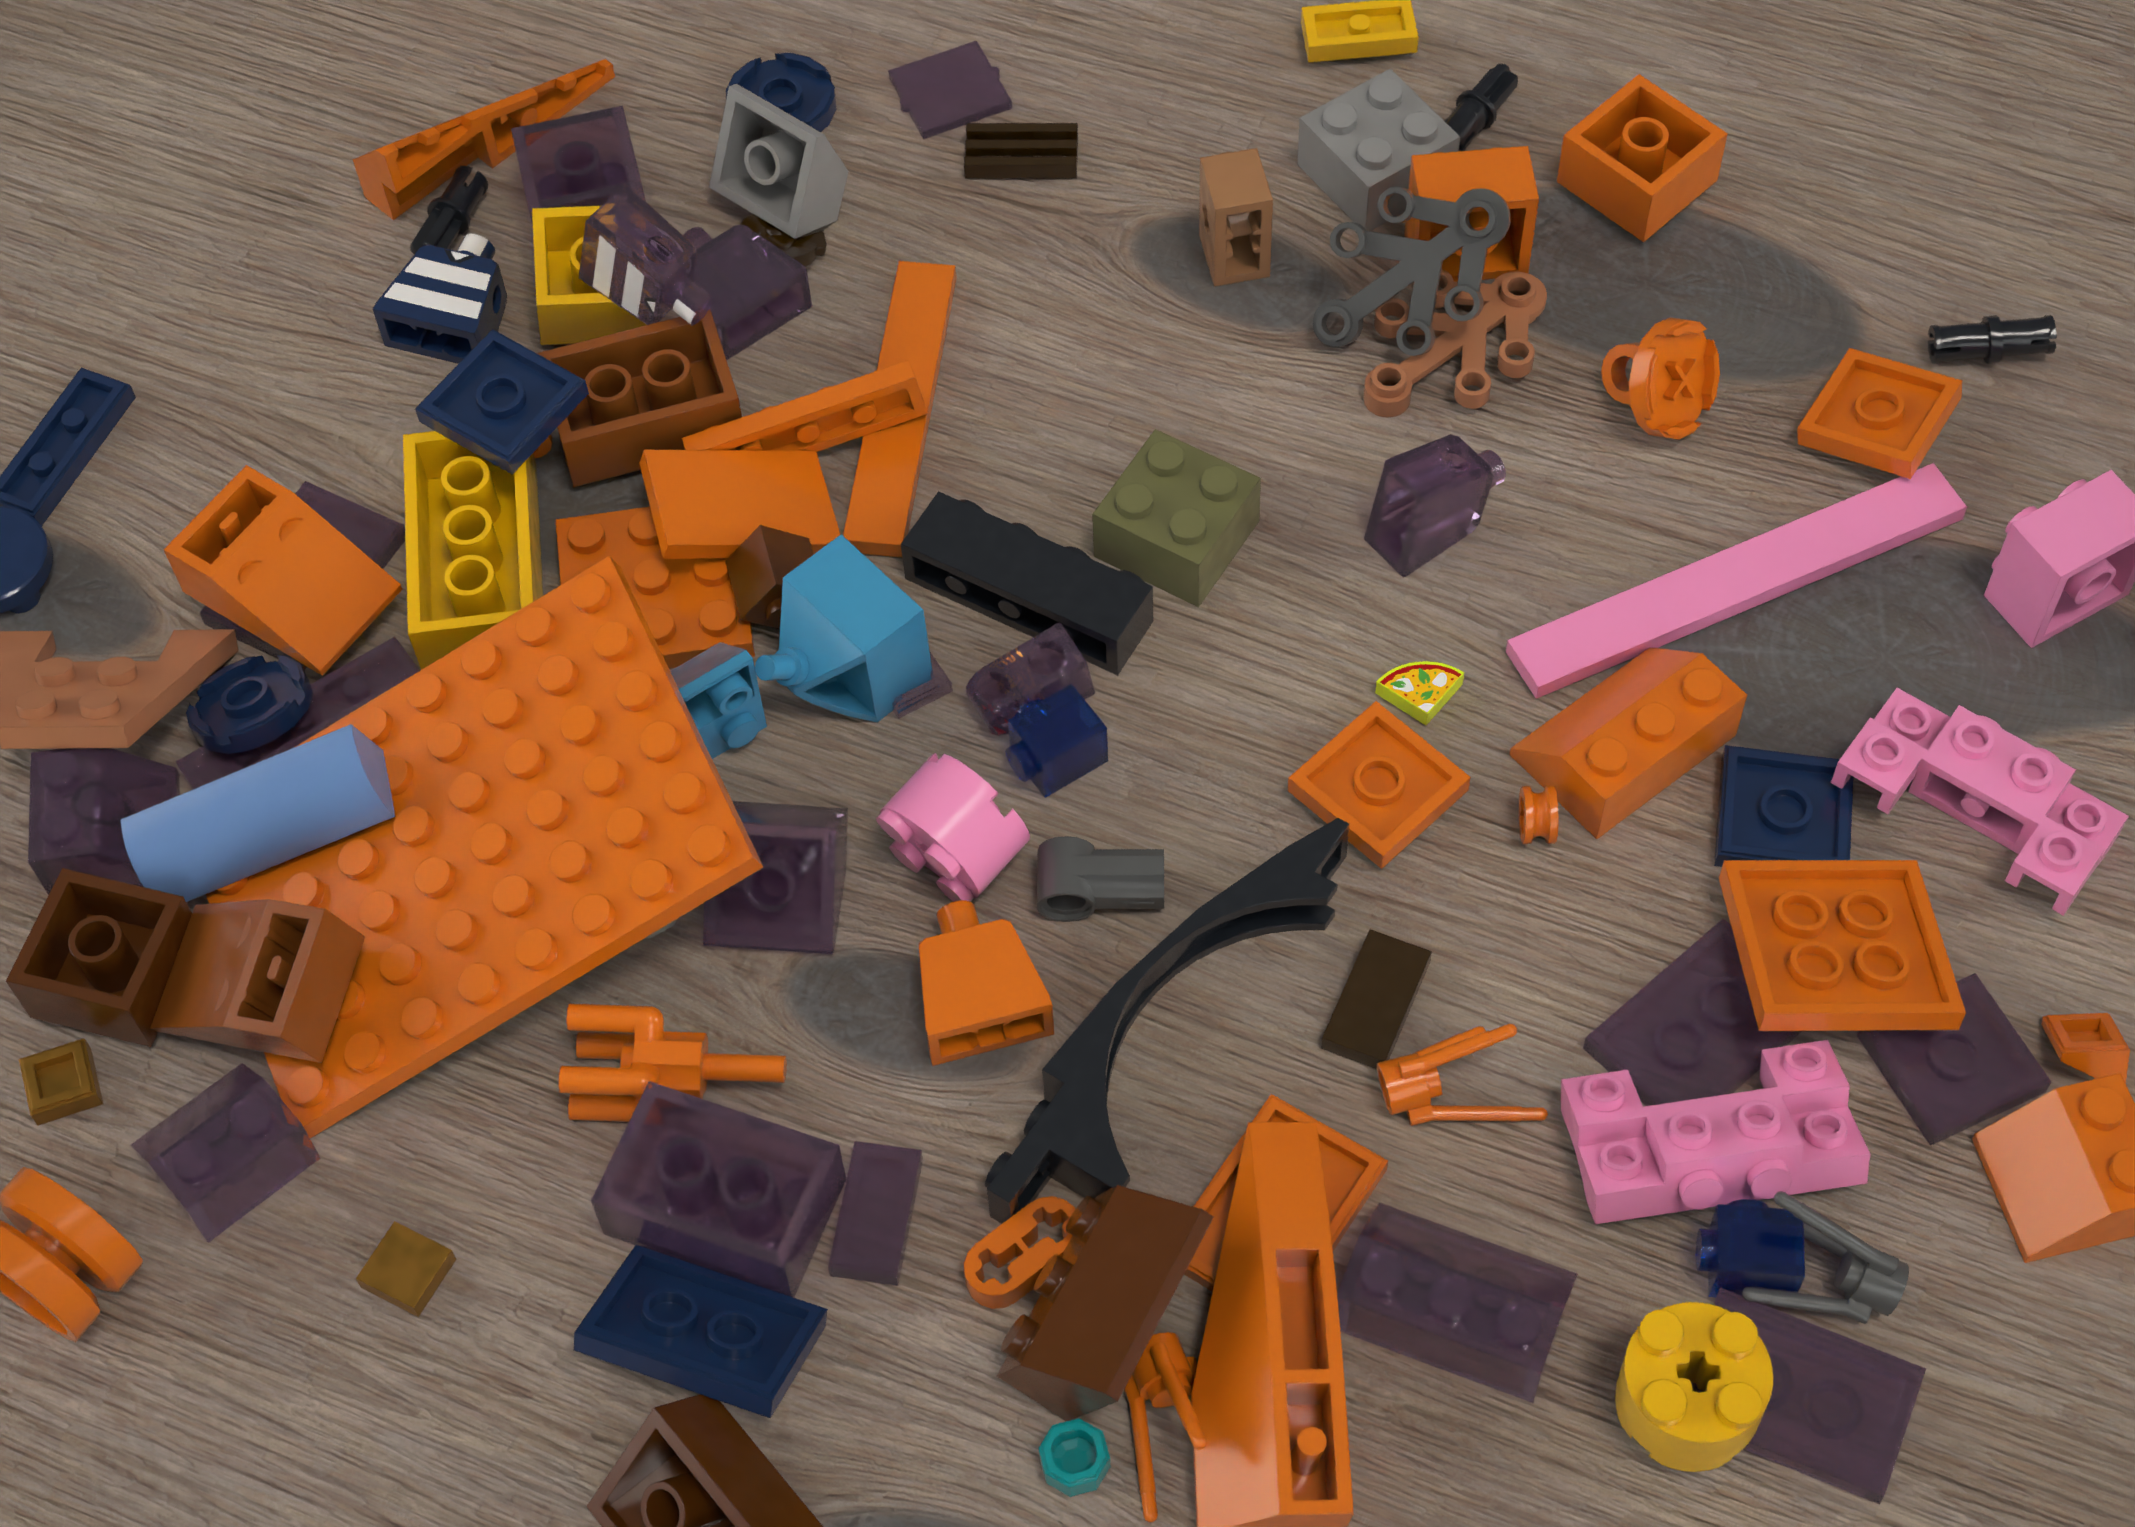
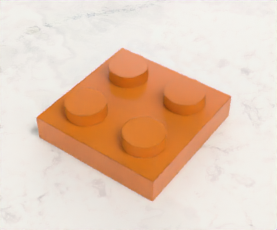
M1849 348L1798 426V445L1911 479L1962 398V380Z
M1375 701L1288 777V792L1325 823L1328 824L1337 818L1349 823L1348 842L1382 869L1469 791L1471 777L1380 703Z

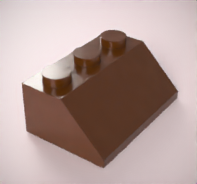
M1116 1185L1095 1198L1089 1195L1086 1196L1077 1206L1067 1223L1066 1231L1073 1236L1062 1256L1055 1254L1044 1266L1035 1282L1034 1291L1039 1293L1040 1297L1029 1317L1022 1314L1004 1338L1001 1351L1008 1356L997 1377L1065 1421H1070L1118 1402L1214 1217L1203 1209L1120 1185Z
M701 1394L654 1407L586 1506L602 1527H823L721 1401Z

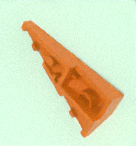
M603 59L353 159L364 197L391 219L395 220L453 177L458 167L467 166L479 158L493 169L615 78L613 64Z

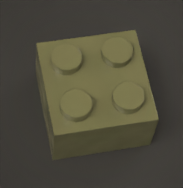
M1155 429L1092 514L1094 557L1120 570L1130 571L1138 575L1143 581L1199 607L1259 523L1261 478Z

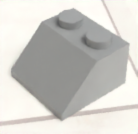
M738 84L729 86L709 188L793 238L800 237L837 221L848 170L826 136Z

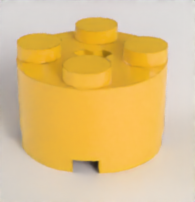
M1699 1302L1678 1303L1659 1310H1653L1645 1315L1632 1335L1617 1379L1615 1404L1619 1421L1630 1439L1633 1436L1643 1448L1650 1452L1649 1457L1663 1466L1688 1472H1701L1719 1468L1743 1450L1755 1435L1772 1394V1363L1763 1341L1758 1336L1756 1325L1749 1317L1742 1313L1730 1312L1712 1304ZM1691 1382L1695 1383L1698 1389L1703 1390L1704 1392L1699 1393L1692 1391Z

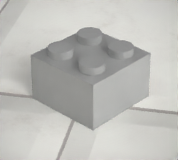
M1388 69L1299 118L1297 165L1353 222L1361 224L1366 231H1371L1387 222L1378 211L1380 195L1391 187H1404L1408 189L1411 155L1458 152L1460 136L1393 70ZM1399 193L1394 194L1388 201L1390 213L1398 216L1405 212L1407 207L1406 199Z

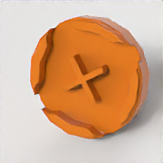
M1669 317L1656 323L1642 338L1641 342L1617 345L1609 350L1603 360L1601 374L1607 393L1616 401L1630 404L1637 424L1648 435L1680 440L1695 432L1701 425L1700 422H1695L1701 411H1709L1714 403L1720 378L1719 353L1714 340L1706 339L1703 331L1707 329L1701 322ZM1632 358L1633 362L1628 382L1625 369L1628 360Z

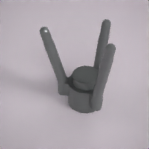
M1780 1191L1774 1195L1776 1204L1788 1211H1782L1777 1214L1779 1224L1842 1259L1836 1272L1834 1284L1836 1288L1845 1291V1299L1754 1287L1745 1288L1742 1292L1743 1298L1746 1301L1773 1306L1844 1315L1863 1324L1868 1322L1872 1310L1889 1316L1897 1307L1906 1288L1909 1277L1908 1264L1875 1249L1787 1193Z

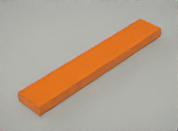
M908 261L898 262L877 369L910 360L928 414L863 436L843 536L862 554L902 557L901 543L909 532L957 280L956 265Z

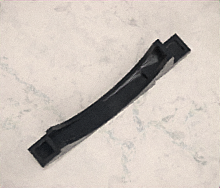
M1337 818L1277 853L1199 907L1113 985L1042 1069L1044 1099L1037 1104L1025 1124L1024 1134L1026 1136L1013 1154L1006 1151L997 1158L986 1177L985 1187L987 1188L991 1218L1001 1224L1030 1202L1034 1201L1051 1178L1083 1198L1088 1195L1095 1198L1116 1185L1127 1186L1130 1182V1175L1116 1147L1109 1123L1107 1099L1116 1057L1130 1027L1152 997L1175 975L1195 961L1218 949L1265 934L1305 930L1325 931L1335 917V909L1327 904L1337 892L1338 884L1330 879L1347 857L1349 823Z

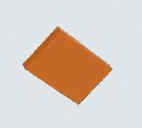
M643 450L639 465L663 559L729 558L759 525L809 538L813 554L840 535L816 451Z
M1271 1094L1252 1122H1317L1332 1248L1334 1251L1387 1171L1388 1160ZM1246 1131L1193 1206L1203 1209L1214 1218L1184 1275L1210 1291H1213Z

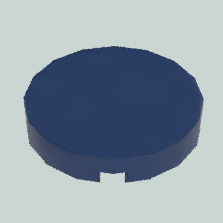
M789 52L776 53L775 60H767L765 62H762L761 57L747 62L734 73L726 88V99L729 86L738 84L819 132H822L829 126L836 112L835 87L831 82V76L823 65L808 56Z
M277 655L279 660L266 662L263 656H252L227 665L206 679L197 690L200 700L195 706L189 703L186 711L189 727L198 743L211 752L232 754L258 748L276 740L293 728L308 711L313 697L310 681L302 665L289 656Z

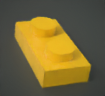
M1373 0L1302 7L1301 26L1308 63L1417 53L1419 36L1411 0Z

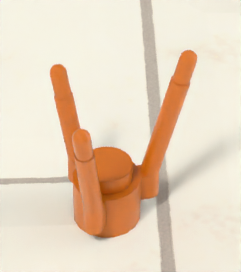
M1506 1024L1491 1031H1486L1484 1027L1478 1026L1413 1054L1377 1063L1378 1078L1390 1115L1407 1112L1411 1126L1430 1121H1543L1548 1117V1112L1542 1107L1431 1105V1098L1442 1096V1086L1437 1070L1438 1066L1514 1037L1517 1033V1027L1514 1024Z
M1171 1332L1152 1335L1124 1389L1130 1405L1143 1516L1147 1522L1156 1521L1158 1512L1145 1401L1150 1399L1152 1406L1155 1408H1165L1174 1405L1194 1448L1201 1450L1207 1444V1440L1200 1427V1422L1188 1398L1192 1392L1197 1361L1194 1356L1186 1357L1179 1337Z

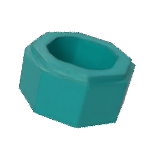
M1080 1418L1052 1425L1039 1446V1457L1046 1484L1069 1497L1097 1490L1111 1467L1110 1455L1103 1431Z

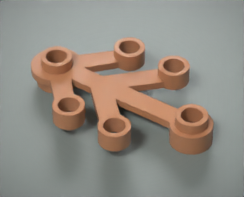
M1441 270L1439 287L1443 290L1437 292L1435 309L1444 307L1447 293L1458 285V282H1453L1452 276L1445 270ZM1505 273L1497 277L1492 284L1481 283L1480 292L1483 296L1484 304L1481 313L1476 318L1468 321H1456L1447 313L1434 312L1432 327L1435 336L1439 337L1435 339L1433 347L1424 354L1410 356L1398 365L1395 363H1383L1370 371L1366 376L1363 400L1366 408L1371 413L1380 417L1389 418L1401 415L1410 405L1412 385L1461 351V372L1458 373L1455 381V400L1465 408L1476 409L1484 406L1489 400L1491 378L1485 372L1486 333L1501 323L1505 324V341L1499 347L1498 369L1502 374L1511 378H1521L1528 375L1532 370L1535 354L1533 345L1528 341V325L1543 312L1546 306L1547 291L1544 284L1538 278L1528 273ZM1462 291L1456 296L1454 304L1474 306V300L1469 293ZM1391 298L1377 308L1374 319L1375 330L1383 337L1396 338L1398 329L1408 320L1410 308L1408 304L1401 299ZM1386 316H1397V317L1400 318V319H1399V320L1392 321V320H1388V319H1386V318H1384V317H1386ZM1413 326L1408 330L1407 335L1425 336V333L1421 328ZM1518 355L1523 357L1524 359L1512 360L1508 356ZM1474 385L1479 387L1481 390L1470 391L1464 387Z

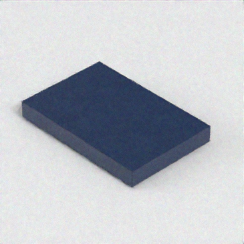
M635 1245L575 1330L573 1350L771 1418L825 1329L828 1309Z

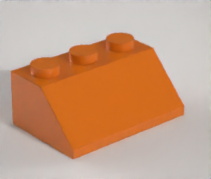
M1649 647L1511 747L1509 755L1544 789L1545 786H1555L1558 802L1589 833L1598 839L1734 738L1737 734L1747 694L1703 653Z

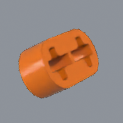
M1054 1196L1040 1197L1030 1202L978 1241L968 1251L964 1261L966 1287L972 1299L981 1306L991 1309L1006 1308L1033 1290L1035 1282L1047 1262L1055 1254L1062 1256L1073 1235L1066 1231V1226L1075 1211V1207L1062 1198ZM1045 1221L1051 1227L1057 1226L1061 1222L1063 1223V1240L1056 1243L1048 1236L1029 1248L1039 1238L1038 1223ZM1016 1256L1018 1257L1007 1267L1008 1282L1001 1285L995 1278L989 1279L985 1283L982 1282L985 1279L984 1264L991 1262L995 1267L1000 1268Z

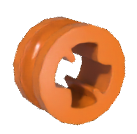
M1522 786L1519 793V828L1522 844H1531L1535 837L1544 838L1547 844H1555L1558 837L1559 820L1555 786H1545L1544 791L1541 793L1533 792L1530 786Z

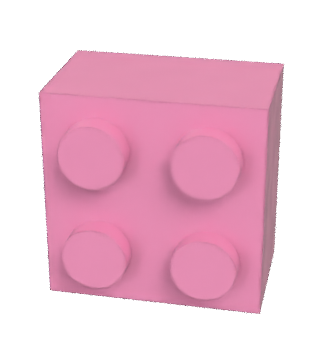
M2110 470L2089 482L2081 479L2072 483L2062 491L2056 500L2039 509L2036 506H2030L2020 511L2011 519L2006 527L2007 536L2000 554L1992 563L1993 572L1984 597L2022 639L2033 648L2129 595L2135 582V494Z

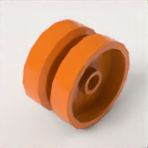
M22 1167L0 1192L2 1211L18 1228L16 1229L0 1220V1293L50 1330L68 1340L77 1342L100 1315V1307L96 1296L80 1279L97 1289L119 1292L142 1266L143 1259L136 1249L113 1226L84 1201L47 1176L31 1168Z

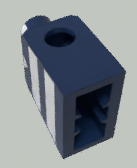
M467 234L464 236L457 251L433 245L420 247L373 307L384 345L459 364L492 329L498 332L507 303V293L499 264L492 260L495 255L493 244L483 236Z

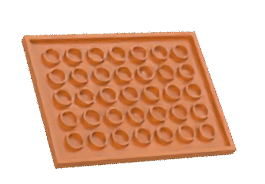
M607 556L299 744L302 745L352 724L384 751L395 817L207 893L206 897L209 904L271 899L324 908L365 936L322 1063L264 1052L293 1133L305 1140H309L763 868V865L621 567L610 556Z

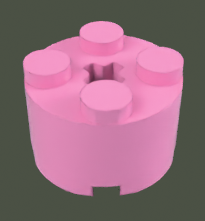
M936 753L932 754L881 809L880 814L876 818L880 827L895 840L889 846L894 856L915 873H918L925 865L940 877L936 881L937 886L953 902L960 900L971 901L973 898L979 897L1030 840V834L1025 823L1014 809L1005 817L1000 813L999 808L993 801L999 793L968 766L946 754H943L940 759H938Z

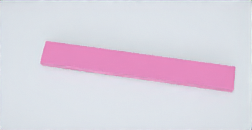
M1932 463L1916 470L1911 479L1902 476L1513 637L1507 640L1506 654L1537 699L1635 658L1649 647L1659 648L1963 520L1967 506L1936 465Z

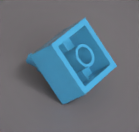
M841 534L783 577L779 650L775 655H762L757 659L755 663L756 675L763 681L776 680L779 684L786 686L794 695L819 707L853 718L879 722L934 679L924 610Z

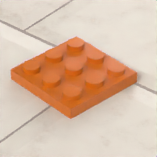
M650 506L555 519L560 584L565 583L607 556H610L621 567L669 669L680 666L719 642L745 649L751 657H755L752 624L740 618L725 562L728 558L663 559Z
M1724 860L1719 875V882L1759 1031L1960 1029L1966 1011L1917 860Z

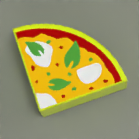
M1420 661L1407 663L1381 676L1376 681L1375 693L1427 726L1463 685L1465 672L1438 662Z

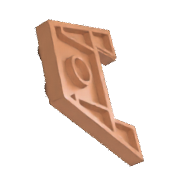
M235 629L174 630L158 661H134L128 657H113L104 661L72 662L64 657L52 658L57 650L53 631H0L1 749L129 748L239 651Z

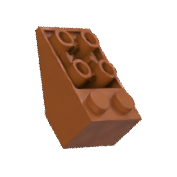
M271 899L195 905L150 1028L157 1032L322 1063L365 936L324 908Z

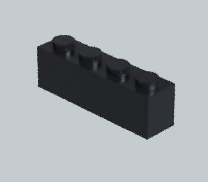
M938 491L901 543L906 580L1117 676L1153 623V586L1145 583L1138 575L1126 570L1117 571L1091 559L1085 552L1076 547H1063L1038 536L1028 526L1021 523L1011 524L985 512L979 505L966 499L957 500Z

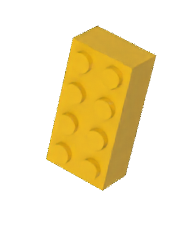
M436 431L403 435L408 636L421 670L543 596L537 466L533 453L512 475Z

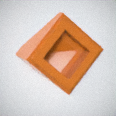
M2087 1013L2042 1016L2041 1025L2061 1062L2095 1079L2121 1073L2126 1083L2130 1049L2110 1014Z

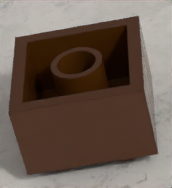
M62 868L6 979V983L30 1018L151 1047L158 1032L150 1027L192 912L183 896Z

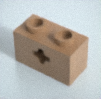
M1257 148L1224 152L1200 158L1199 237L1214 287L1270 277L1273 198Z

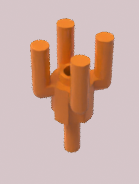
M599 1004L568 1005L567 1030L593 1031L578 1032L576 1039L577 1058L621 1060L620 1068L560 1067L559 1092L570 1093L568 1103L569 1120L653 1123L660 1120L664 1114V1099L703 1100L708 1080L785 1083L787 1070L786 1056L708 1053L709 1043L706 1033L664 1031L663 1014L656 1007ZM604 1032H622V1033H604Z

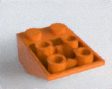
M248 465L163 549L184 593L322 676L403 590L397 580L294 492Z

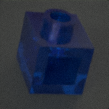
M1073 684L1066 686L1044 700L1036 699L1028 702L1018 710L1014 717L1008 720L1010 747L1005 750L1008 762L1021 781L1026 782L1031 779L1045 798L1108 762L1107 727Z
M1741 1199L1732 1201L1727 1205L1717 1204L1709 1229H1699L1696 1241L1697 1271L1708 1272V1297L1744 1299L1742 1292L1747 1287L1798 1293L1805 1278L1804 1222L1785 1209L1769 1208L1766 1203L1758 1200Z

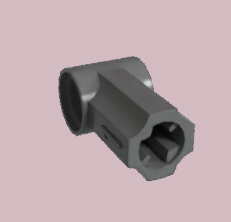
M1069 836L1046 840L1039 845L1037 851V910L1045 918L1054 921L1070 922L1088 918L1094 913L1095 909H1164V849H1095L1094 845L1087 840Z

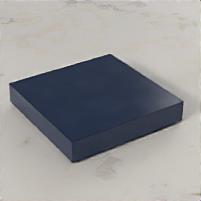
M492 329L415 408L420 423L513 475L581 403L589 392L586 380Z
M1725 745L1721 760L1714 866L1722 867L1724 860H1850L1854 777L1851 776L1841 789L1831 783L1840 759Z

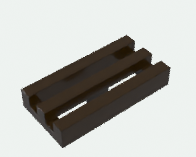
M966 123L965 178H1077L1078 123ZM978 156H1011V157H978ZM1033 156H1066V157H1033Z

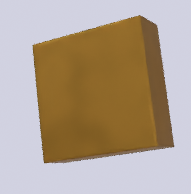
M85 1038L19 1059L30 1116L37 1126L103 1105L92 1050Z
M394 1221L356 1277V1280L362 1289L419 1317L456 1261V1257L451 1249Z

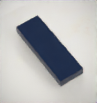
M80 368L0 475V506H9L23 510L32 515L43 526L136 398L131 385Z

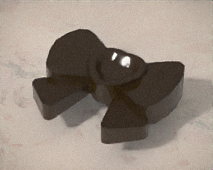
M754 214L748 215L739 226L738 240L745 244L760 247V249L770 255L769 262L779 264L783 270L793 271L805 268L815 260L816 256H824L827 244L824 232L822 231L794 240L790 235Z

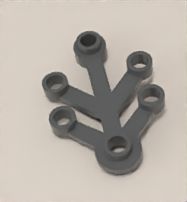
M1404 187L1386 189L1378 199V211L1387 222L1403 223L1410 218H1416L1449 226L1429 241L1366 231L1361 224L1355 222H1345L1337 225L1331 233L1330 245L1338 256L1342 258H1355L1364 254L1398 260L1400 262L1348 300L1333 299L1320 305L1313 317V329L1317 338L1324 344L1333 347L1344 346L1354 342L1362 332L1363 318L1414 282L1408 320L1398 329L1396 341L1400 350L1407 355L1417 356L1428 352L1435 342L1432 320L1442 264L1446 258L1462 248L1458 285L1447 293L1444 306L1447 314L1456 321H1468L1476 318L1481 313L1484 304L1480 287L1487 249L1499 243L1505 237L1511 221L1508 204L1495 191L1483 188L1472 189L1462 194L1456 202L1415 196ZM1397 193L1401 194L1407 202L1405 212L1399 217L1392 215L1388 209L1389 199ZM1477 207L1484 208L1489 215L1488 225L1480 231L1475 230L1469 222L1471 212ZM1349 228L1354 230L1359 237L1358 246L1351 252L1346 251L1340 243L1342 233ZM1462 291L1469 293L1474 300L1473 309L1468 314L1459 313L1454 306L1456 296ZM1332 312L1341 314L1344 319V328L1337 335L1331 333L1326 326L1327 317ZM1413 326L1421 328L1425 333V342L1419 349L1412 348L1406 340L1407 332Z

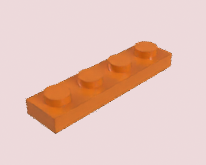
M910 360L889 367L877 369L872 373L834 386L824 387L817 392L776 406L766 407L759 412L736 420L711 426L704 431L683 437L682 441L685 450L819 452L926 415L928 412Z

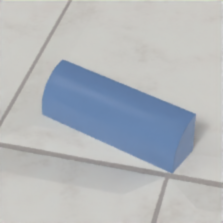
M350 724L121 819L120 822L128 857L143 887L183 896L185 901L188 902L395 817V810L383 749Z

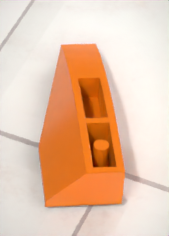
M1248 1122L1191 1392V1405L1207 1440L1205 1448L1201 1450L1195 1449L1193 1446L1197 1527H1348L1354 1515L1338 1297L1317 1122Z

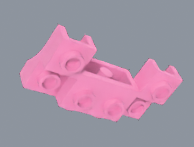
M1899 688L1895 689L1874 719L1870 717L1838 761L1831 780L1833 785L1842 789L1850 777L1853 776L1878 790L1882 795L1877 809L1886 814L1890 813L1912 781L1909 793L2017 853L2018 856L2014 860L2005 882L2017 888L2023 877L2027 875L2054 890L2059 895L2052 909L2063 916L2093 871L2108 853L2128 818V815L2070 784L2076 769L2061 762L2052 752L2032 746L2002 729L1994 720L1986 716L1976 715L1960 705L1950 717Z
M1823 1040L1762 1049L1759 1080L1763 1089L1644 1107L1629 1070L1561 1079V1113L1576 1153L1586 1201L1595 1225L1761 1199H1772L1780 1191L1788 1195L1867 1184L1870 1152L1848 1107L1850 1085L1829 1041Z

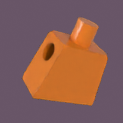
M966 900L954 901L941 907L936 916L942 934L925 938L919 943L925 1028L932 1066L1054 1035L1053 1007L1050 995L1012 923L1009 920L999 919L980 924L974 904Z

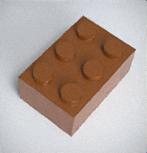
M710 309L696 312L691 324L682 317H677L537 353L586 380L589 394L557 427L573 487L641 470L639 462L643 450H685L682 441L683 437L742 417L737 391Z

